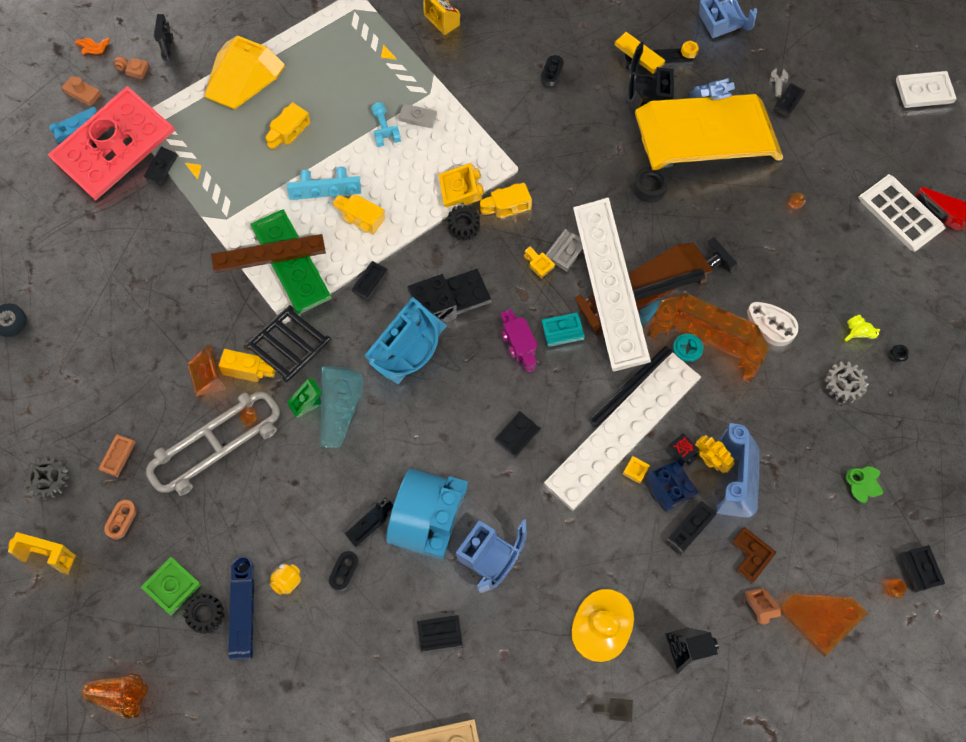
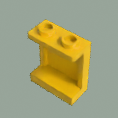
M16 532L8 545V552L20 561L27 562L31 552L49 556L47 561L49 565L60 573L67 575L76 557L64 545Z

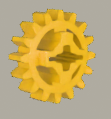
M707 435L702 436L696 442L695 446L700 450L699 456L708 467H715L717 471L720 470L722 473H728L735 465L733 462L734 458L730 456L731 453L727 451L722 442H715L712 437L709 439Z

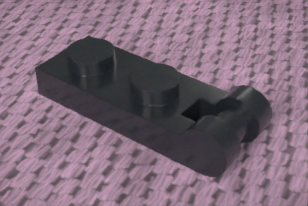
M701 500L665 543L669 546L672 545L681 556L717 513ZM679 535L685 539L683 544L677 540Z

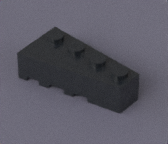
M688 627L664 633L677 675L700 669L718 655L719 645L716 638L712 637L711 632Z

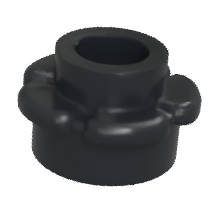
M895 345L890 350V357L895 362H905L908 359L909 350L906 346Z

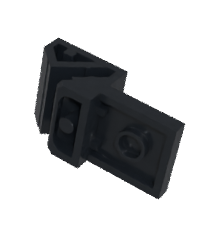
M478 268L446 280L443 274L407 286L410 297L417 299L444 323L456 319L458 314L491 303V297Z

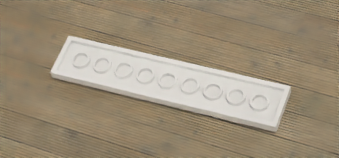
M609 197L573 207L612 370L614 372L649 363L651 360Z
M672 353L544 482V486L570 510L574 511L700 380L701 376Z

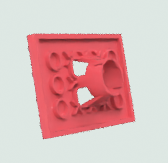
M127 86L51 151L48 157L96 201L169 137L175 129ZM110 127L115 128L112 137L107 140H97ZM129 137L132 139V142L126 146L123 140ZM94 142L97 148H93L91 144ZM113 151L116 156L109 161L106 160L105 156Z

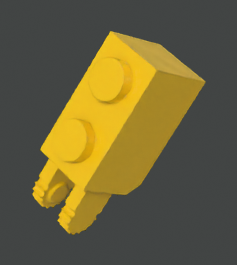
M293 102L288 107H285L282 113L273 119L269 125L270 131L265 137L268 148L275 149L281 143L285 145L291 144L310 124L309 113Z
M525 182L491 192L490 197L480 201V213L484 216L495 213L496 217L504 218L531 210L532 198Z

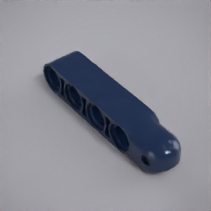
M247 556L237 557L231 565L228 646L230 660L252 659L254 565Z

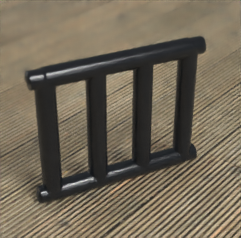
M289 305L244 345V349L255 353L282 375L283 381L287 383L328 345L331 338L322 335L296 314L294 308ZM288 316L317 339L319 343L311 347L284 325L282 321ZM276 327L307 352V354L300 359L269 333ZM262 339L266 340L295 365L288 371L256 344Z

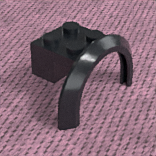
M641 42L636 47L629 72L627 95L628 102L634 111L650 101L673 100L674 69L657 67L654 75L637 73L644 42Z

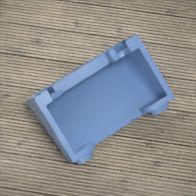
M729 423L720 438V442L731 453L730 456L738 460L737 482H732L727 486L725 498L722 502L716 504V513L747 518L753 516L758 509L760 447L744 425Z

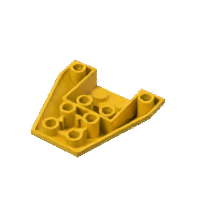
M237 35L228 40L217 53L204 96L209 100L235 110L276 80L285 68V64L268 47Z

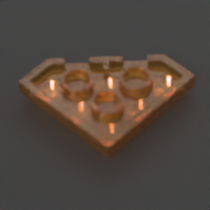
M794 594L780 607L781 613L823 656H826L868 614L851 597L834 598L832 596H802Z

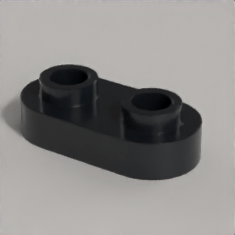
M552 55L547 59L541 73V82L545 86H554L557 83L564 65L562 57Z
M345 551L339 556L329 577V584L334 591L342 592L349 587L359 566V559L354 552ZM351 560L352 565L346 566L345 562ZM338 579L344 580L341 585L336 584Z

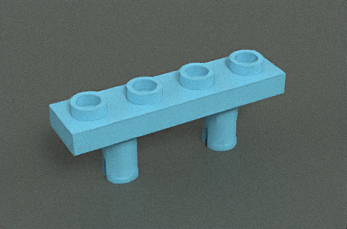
M342 166L336 168V178L311 180V172L309 170H302L300 172V182L287 183L289 200L362 194L360 176L347 177V170Z

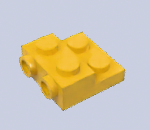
M472 163L438 174L443 204L446 208L462 202L468 205L482 200L481 194H484V188L478 180L481 178V173Z

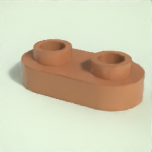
M121 500L114 507L104 527V531L109 538L113 540L121 539L128 531L137 513L136 506L131 501ZM126 509H130L128 514H124ZM120 527V530L114 533V529Z

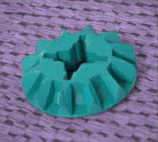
M682 334L673 343V353L678 358L684 360L685 363L688 361L694 362L701 357L703 344L693 334ZM689 342L690 349L693 350H690L687 354L686 349L683 347H686Z

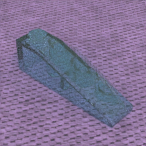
M322 367L321 448H341L349 428V423L362 395L363 374L344 367Z

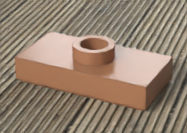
M116 434L98 470L118 478L136 442Z

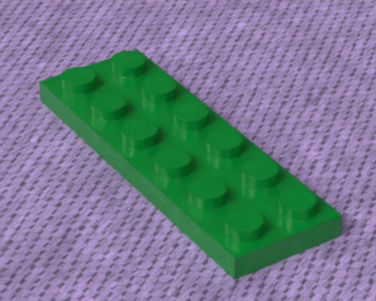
M284 209L250 224L260 245L299 238ZM310 256L271 263L297 314L332 299Z

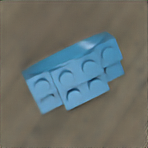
M412 297L364 357L382 375L399 384L406 375L417 371L429 361L438 344L439 335L447 325L417 299Z

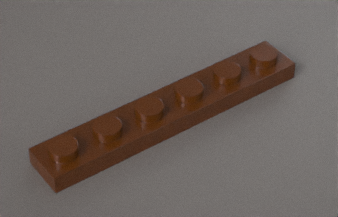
M323 234L213 253L211 256L214 272L221 273L326 254Z

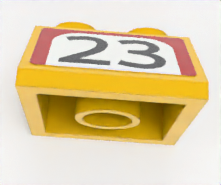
M423 0L424 15L443 35L460 26V13L450 5L448 0Z

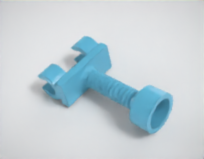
M378 102L373 104L371 107L372 113L375 117H378L381 126L380 130L374 131L377 147L384 146L383 138L393 136L394 143L401 142L398 126L388 127L384 116L386 113L384 103Z

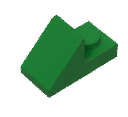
M309 378L287 403L297 418L320 406L322 402L319 397L323 393L315 380Z

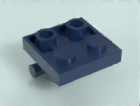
M678 461L652 470L647 474L648 477L645 478L652 489L651 493L657 502L660 501L666 512L674 509L673 506L692 499L699 494Z

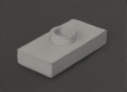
M403 103L399 121L433 129L437 111Z

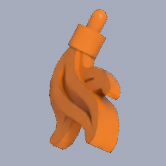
M91 38L79 39L75 41V44L83 47L81 50L82 55L87 53L99 55L105 51L110 38L103 39L100 43H95Z

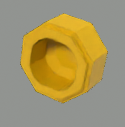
M687 41L684 42L681 53L686 58H694L698 53L699 47L697 43Z

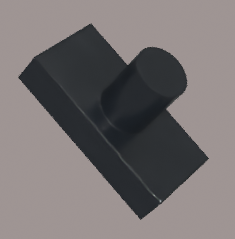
M715 237L711 238L708 241V248L714 255L707 260L710 267L714 269L723 263L731 273L736 271L738 263Z

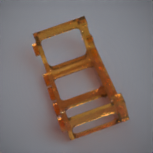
M687 293L661 300L647 333V336L656 339L659 332H665V335L668 336L671 328L683 334H693L701 342L740 359L737 368L740 369L742 367L745 370L742 379L749 383L753 381L769 350L758 325Z

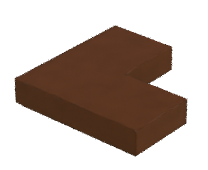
M745 527L742 528L731 542V544L747 555L736 572L753 584L777 552Z

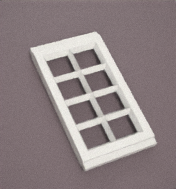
M890 174L858 197L860 202L914 253L945 230L944 224ZM889 186H892L898 192L892 199L883 192ZM878 194L887 201L880 208L871 201ZM901 196L910 203L903 210L894 203ZM889 205L898 212L891 219L882 212ZM912 207L921 214L914 221L905 213ZM900 216L910 223L902 230L893 222ZM923 218H926L933 225L925 232L916 224ZM911 227H914L921 234L913 241L905 234Z

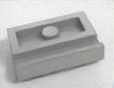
M565 229L546 253V256L556 266L567 272L583 252L581 238L573 233H569Z

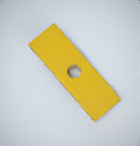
M625 32L615 41V46L633 58L635 49L641 42ZM643 45V53L639 64L654 74L657 67L664 65L665 60Z

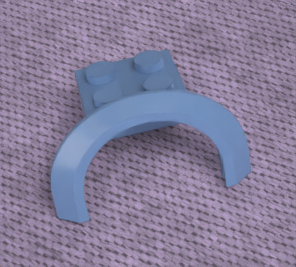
M700 0L699 16L713 39L739 28H743L746 31L752 30L757 16V8H754V11L750 10L749 17L747 18L743 14L737 0H723L720 2L719 0Z
M525 519L517 528L518 535L514 547L499 538L495 529L479 520L457 550V560L483 577L477 585L478 592L484 593L496 588L514 566L527 538Z

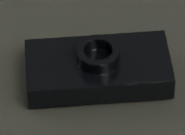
M790 83L773 110L789 118L806 90Z
M161 146L144 177L161 185L178 157L177 153Z
M372 261L353 286L352 292L369 300L388 273V269Z

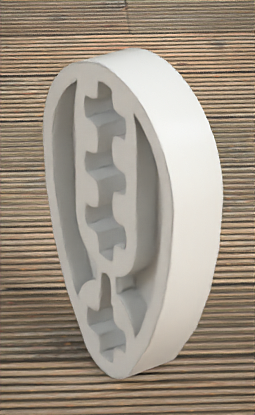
M754 302L749 306L747 315L752 326L768 343L775 346H785L794 340L798 333V323L793 315L768 303ZM756 309L759 310L757 314L753 313ZM771 320L775 321L772 325L769 324ZM779 325L782 326V329L779 331L776 329ZM789 331L790 334L785 336L784 333Z

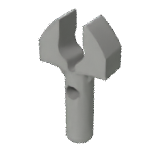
M776 68L771 72L770 81L775 82V97L781 98L782 83H787L788 73L783 69L779 78L776 74Z

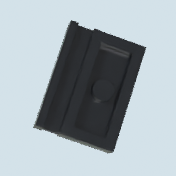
M519 411L498 434L495 442L517 458L539 434L541 427H538L531 419Z
M930 545L899 554L915 593L945 584Z
M459 615L417 621L421 653L463 647Z

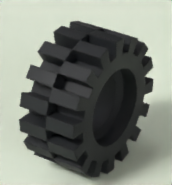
M459 205L457 210L453 208L447 217L449 233L454 238L458 236V240L464 237V241L467 240V237L472 239L473 235L476 236L477 231L479 232L480 216L477 214V210L474 209L472 211L471 206L467 209V205H463V208ZM459 219H468L471 222L467 227L457 225Z
M200 593L198 597L196 595L193 596L192 601L188 600V606L184 607L186 612L183 613V616L186 619V624L195 632H200L201 634H205V632L211 633L213 629L217 630L219 628L218 624H222L223 621L221 619L225 615L223 613L224 608L216 597L208 593L206 595ZM202 606H209L212 610L211 617L206 621H199L196 617L198 609Z

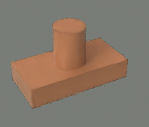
M71 76L61 87L64 93L89 106H92L101 95L100 90L83 82L80 77Z
M765 588L745 592V598L756 613L758 623L768 624L770 618L781 616L780 608Z

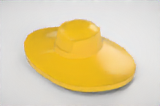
M612 589L598 590L584 599L576 612L571 629L572 642L582 657L594 662H605L617 657L623 651L630 638L634 624V612L629 600L623 594Z

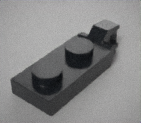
M386 497L379 502L376 501L342 530L353 546L357 547L386 521V513L393 508L392 502Z

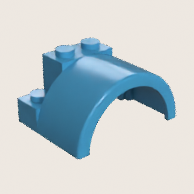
M410 468L404 476L392 508L386 542L444 561L450 537L468 488V482L451 476L447 479ZM431 529L434 535L431 539H428L429 531Z

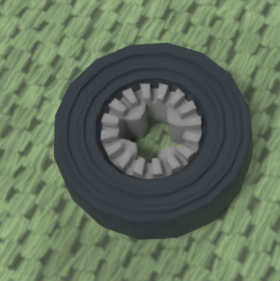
M12 303L0 305V335L11 337L19 334L26 325L24 311ZM9 317H11L12 321L6 323L5 320H8Z

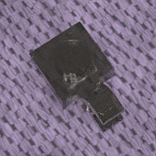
M611 698L610 704L596 703L594 705V714H609V721L631 723L633 700Z

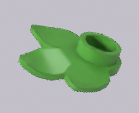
M867 466L863 469L852 468L847 472L846 480L851 485V493L859 502L865 504L868 496L876 497L883 494L881 486L876 481L881 473L878 469ZM853 476H857L858 481L854 480Z

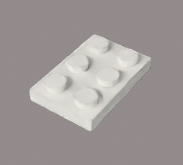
M947 71L900 75L896 78L904 108L954 103L957 99Z

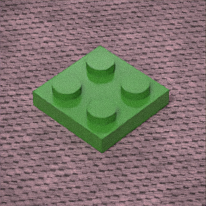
M170 557L141 588L172 616L201 584L176 560Z

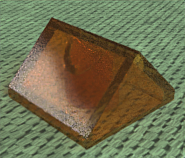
M207 345L187 363L196 398L226 389L216 355L211 345Z

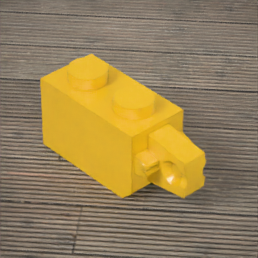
M357 194L352 195L349 199L338 195L333 202V207L342 213L343 219L349 224L358 226L363 232H369L374 235L385 220L383 208Z
M224 349L219 363V368L223 375L253 382H259L263 376L274 378L276 370L256 355Z

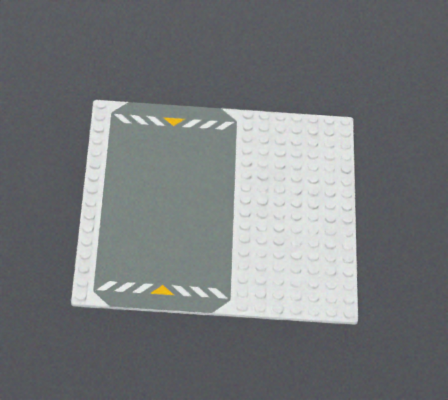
M338 0L263 43V46L268 47L285 64V68L276 80L235 110L205 98L204 95L210 75L152 107L174 127L175 131L151 153L155 157L161 146L177 153L178 157L169 170L168 175L225 249L229 251L260 245L250 224L284 209L299 238L323 234L326 254L310 256L330 294L364 273L372 261L376 263L381 262L447 219L449 212H452L453 208L457 210L459 205L463 208V205H465L463 202L447 208L444 206L438 174L472 163L475 168L480 170L481 178L478 180L482 184L485 194L518 172V167L367 0ZM293 102L309 113L310 124L291 144L285 145L281 143L275 149L268 148L265 137L270 131L269 125L273 119L282 113L285 107H288ZM378 102L384 103L386 108L384 116L388 127L398 126L401 142L394 143L393 136L383 138L384 146L377 147L374 131L380 130L381 126L378 117H375L372 113L371 107L373 104ZM403 103L437 111L433 129L399 121ZM340 166L345 167L347 177L360 176L362 194L357 195L383 208L385 220L374 235L369 232H363L358 226L347 223L343 219L342 213L333 207V202L337 196L289 200L287 183L300 182V172L302 170H309L311 172V180L336 178V168ZM341 195V196H343V197L349 199L352 195ZM271 264L242 269L276 315L289 305L293 307ZM287 316L282 322L287 323L292 319Z

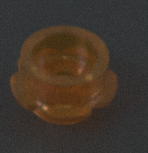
M795 193L790 195L788 203L792 205V208H801L806 203V199L803 194Z
M245 407L243 409L240 421L244 422V425L254 423L257 417L255 409L253 407Z
M894 578L886 583L889 596L900 599L906 593V584L901 579Z

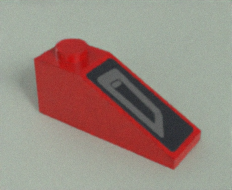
M921 186L915 198L944 225L962 231L966 227V202Z

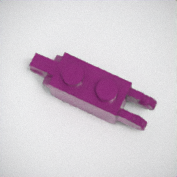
M511 309L502 312L503 330L501 331L503 341L509 345L508 351L511 358H515L517 363L521 362L527 372L534 371L538 344L526 319L517 318Z

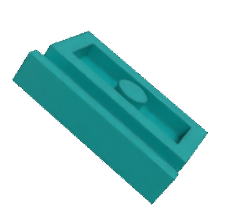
M578 312L541 320L548 347L580 341L585 338Z

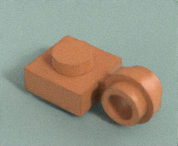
M118 56L114 59V67L117 70L123 71L126 69V75L143 79L149 67L147 61L131 58L129 63H127V59L123 56Z

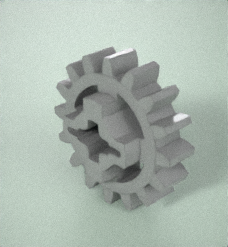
M840 362L838 366L834 364L827 372L828 376L825 378V382L828 384L826 389L832 390L829 395L835 394V400L842 398L843 403H845L849 399L853 403L855 399L859 400L866 393L867 390L865 388H867L869 383L864 381L868 376L862 375L864 370H858L857 364L852 367L850 362L846 365Z

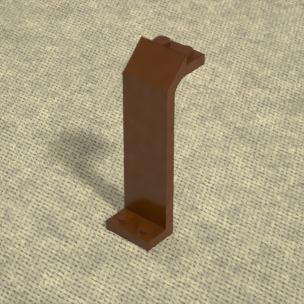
M692 242L675 245L628 273L632 290L698 269H703L705 273V279L699 281L703 285L708 282L707 275L713 272V269L695 243ZM675 289L635 301L637 310L640 311ZM582 294L574 297L579 309L596 336L603 333L594 294L586 299L583 298Z

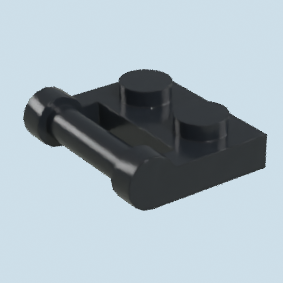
M157 14L154 38L161 49L162 59L169 61L172 59L170 45L174 41L173 33H170V25L166 21L164 14Z

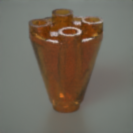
M137 674L98 679L84 684L82 698L119 717L126 719L137 718L140 714L143 697L147 694L148 686L143 684L142 678Z

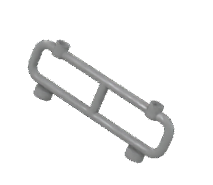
M264 391L255 392L250 396L248 393H243L238 397V404L167 451L164 448L156 450L154 452L156 458L148 463L146 467V476L152 486L162 493H168L175 489L180 496L185 495L193 488L189 479L258 433L264 439L273 436L277 431L273 423L280 415V408L273 397ZM264 399L272 409V414L222 447L211 430L241 410L250 408L256 400ZM205 435L216 452L169 484H161L154 474V469L160 464L167 463L173 455Z

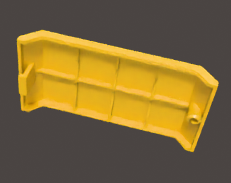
M756 94L736 95L718 100H711V97L650 101L635 110L642 142L648 154L652 170H659L670 163L768 155H771L774 160L783 159L764 103Z

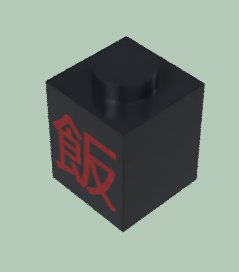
M684 433L669 444L666 450L674 461L679 462L682 468L685 465L691 466L698 459L696 456L700 451Z

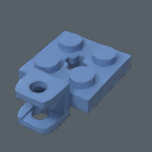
M729 78L709 82L707 85L696 86L693 91H689L690 98H698L710 95L711 100L730 97L732 94L728 91L735 89L734 82L727 83L729 82Z

